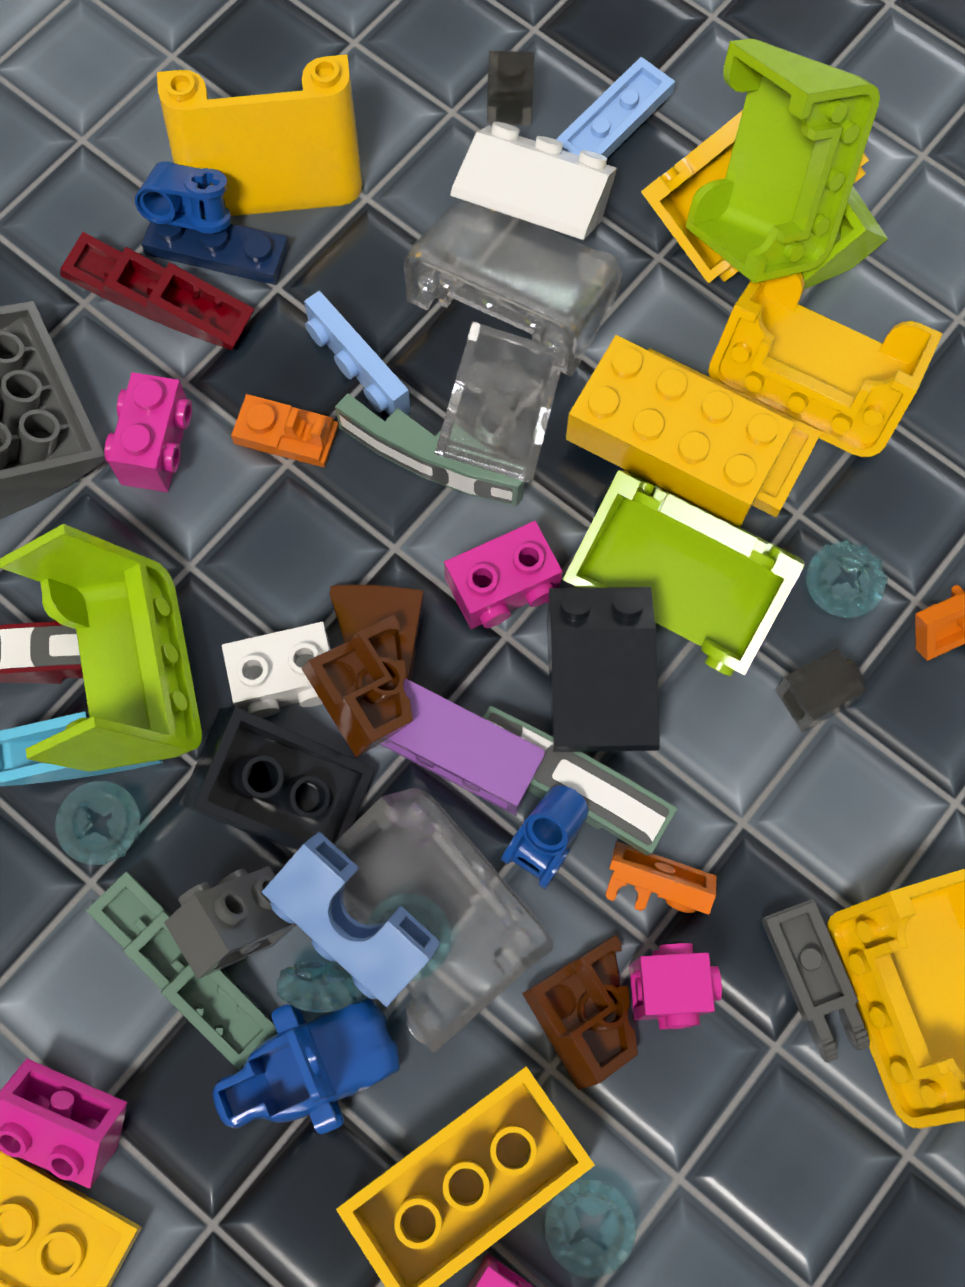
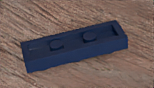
M150 222L141 244L145 255L272 285H277L290 247L287 236L232 223L221 232L208 234L194 229Z

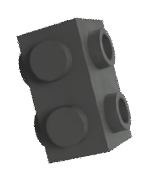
M270 866L249 874L245 868L236 870L223 878L216 886L210 887L208 882L200 883L186 891L178 899L181 907L164 923L197 979L272 947L296 926L295 923L291 924L281 919L273 911L270 900L262 893L275 877Z

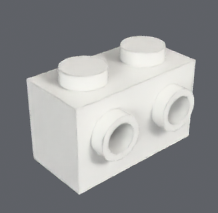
M323 622L222 644L232 700L236 707L258 717L265 718L277 714L280 711L279 707L300 703L302 707H312L323 704L301 669L308 660L331 650Z

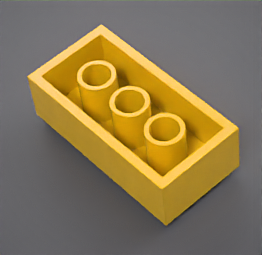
M615 335L569 412L566 440L740 528L783 450L795 423Z
M526 1066L342 1203L336 1210L385 1287H439L594 1167L595 1164Z

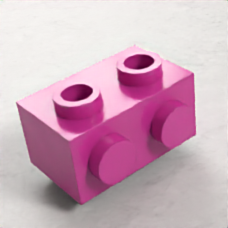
M131 372L127 389H122L118 396L117 415L119 419L115 433L111 432L107 436L104 448L105 460L109 463L121 485L168 492L172 475L179 467L181 457L180 445L184 429L188 428L191 421L192 402L187 399L180 380Z
M536 521L444 561L445 580L470 630L482 624L485 628L499 625L511 616V611L526 604H529L530 607H537L548 602L549 588H560L563 573Z
M693 944L660 945L659 950L652 951V956H640L629 965L633 1020L658 1019L659 1030L692 1028V1026L700 1025L699 1016L715 1012L714 1001H721L722 983L718 966H710L709 953H693Z
M26 1058L0 1091V1150L8 1156L20 1157L49 1170L60 1179L71 1180L90 1189L118 1148L128 1102Z

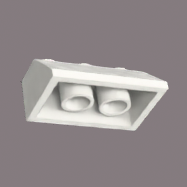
M493 122L492 127L487 126L477 131L454 181L450 196L582 240L601 223L617 171L616 167L606 164L607 158L605 156L586 150H581L580 155L562 150V142L549 137L537 136L536 141L519 136V128L502 122Z

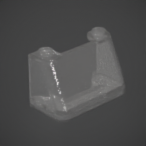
M458 199L413 244L404 260L407 302L428 310L435 298H439V304L448 308L452 299H456L532 334V347L540 350L543 344L551 349L555 355L551 368L571 377L576 372L616 299L623 279V273L617 259L608 252L595 251L537 224L462 199Z
M411 788L382 796L334 843L341 852L359 867L358 871L347 882L343 891L345 909L354 920L365 925H377L386 921L401 905L441 942L430 961L406 986L414 997L406 1007L408 1029L416 1040L427 1045L433 1053L444 1047L553 949L552 939L539 920L440 804L419 788Z

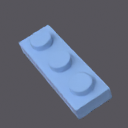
M640 57L556 140L563 143L562 150L580 155L581 150H586L608 158L673 94L675 81Z
M320 291L304 301L308 317L305 327L312 339L320 347L326 344L335 354L334 360L339 369L348 379L351 380L356 377L365 387L363 392L377 412L381 413L385 410L390 416L399 408L405 414H409L411 412L409 390Z

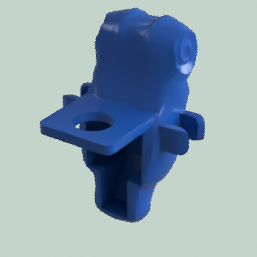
M371 998L341 1006L330 1014L321 1015L307 1023L298 1005L286 1004L272 1012V1020L278 1034L258 1045L250 1053L244 1067L238 1073L221 1078L214 1086L212 1096L216 1111L225 1126L236 1129L255 1119H266L282 1123L310 1115L317 1133L325 1134L339 1128L344 1123V1117L337 1101L353 1096L359 1090L368 1089L400 1070L398 1045L388 1033L385 1014Z

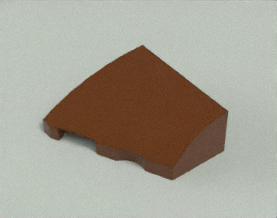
M377 585L331 586L329 595L344 643L350 641L358 631L395 615L400 626V630L395 634L398 660L405 661L406 679L411 681L417 652L416 641L424 601V591Z
M395 615L358 631L350 641L308 660L301 668L355 757L381 744L413 721L410 699L404 691V680L407 677L405 661L398 660L395 634L400 630V626Z
M617 935L609 937L522 993L578 1090L600 1084L638 1055L635 1030L631 1027L628 1020V1009L630 1006L628 986H620L616 953L622 951V946Z

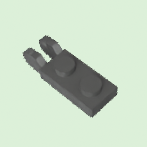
M814 899L762 918L761 922L803 1022H808L809 1032L824 1062L829 1063L839 1058L836 1041L824 1018V1015L839 1010L840 1021L845 1034L852 1046L855 1047V1050L859 1051L869 1047V1036L855 1005L859 1001Z

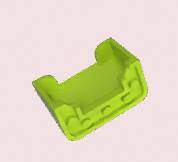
M742 39L730 41L723 69L724 81L736 92H747L726 178L709 182L697 190L692 199L686 228L750 281L758 283L810 271L823 263L830 254L877 113L880 94L875 85L861 76L760 40Z
M618 470L563 580L574 585L573 588L651 587L655 623L701 646V651L708 655L705 664L722 674L732 676L734 671L743 675L746 674L805 564L802 559L733 525L629 471Z

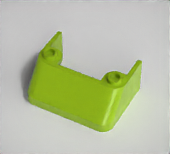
M66 524L58 526L0 558L1 569L40 582L42 604L48 616L64 626L76 629L89 718L82 717L72 721L66 726L65 730L26 748L28 760L92 772L175 758L200 746L202 729L176 589L171 576L160 563Z

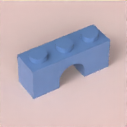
M319 831L300 847L262 893L270 900L273 911L281 919L291 924L295 923L311 938L313 947L322 957L329 961H337L352 975V980L361 993L368 998L378 999L387 1007L430 961L441 942L401 905L386 921L377 925H365L354 920L345 909L343 891L347 882L358 871L359 867Z

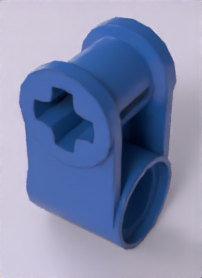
M161 161L154 166L135 195L137 210L144 218L155 224H167L212 234L225 230L231 223V213L225 207L224 193L228 186L227 179L222 172L215 169H200L178 165L169 161Z
M557 785L551 787L519 828L506 848L501 861L506 864L514 862L538 878V885L546 889L571 850L569 848L587 819L588 806L583 796L568 786Z

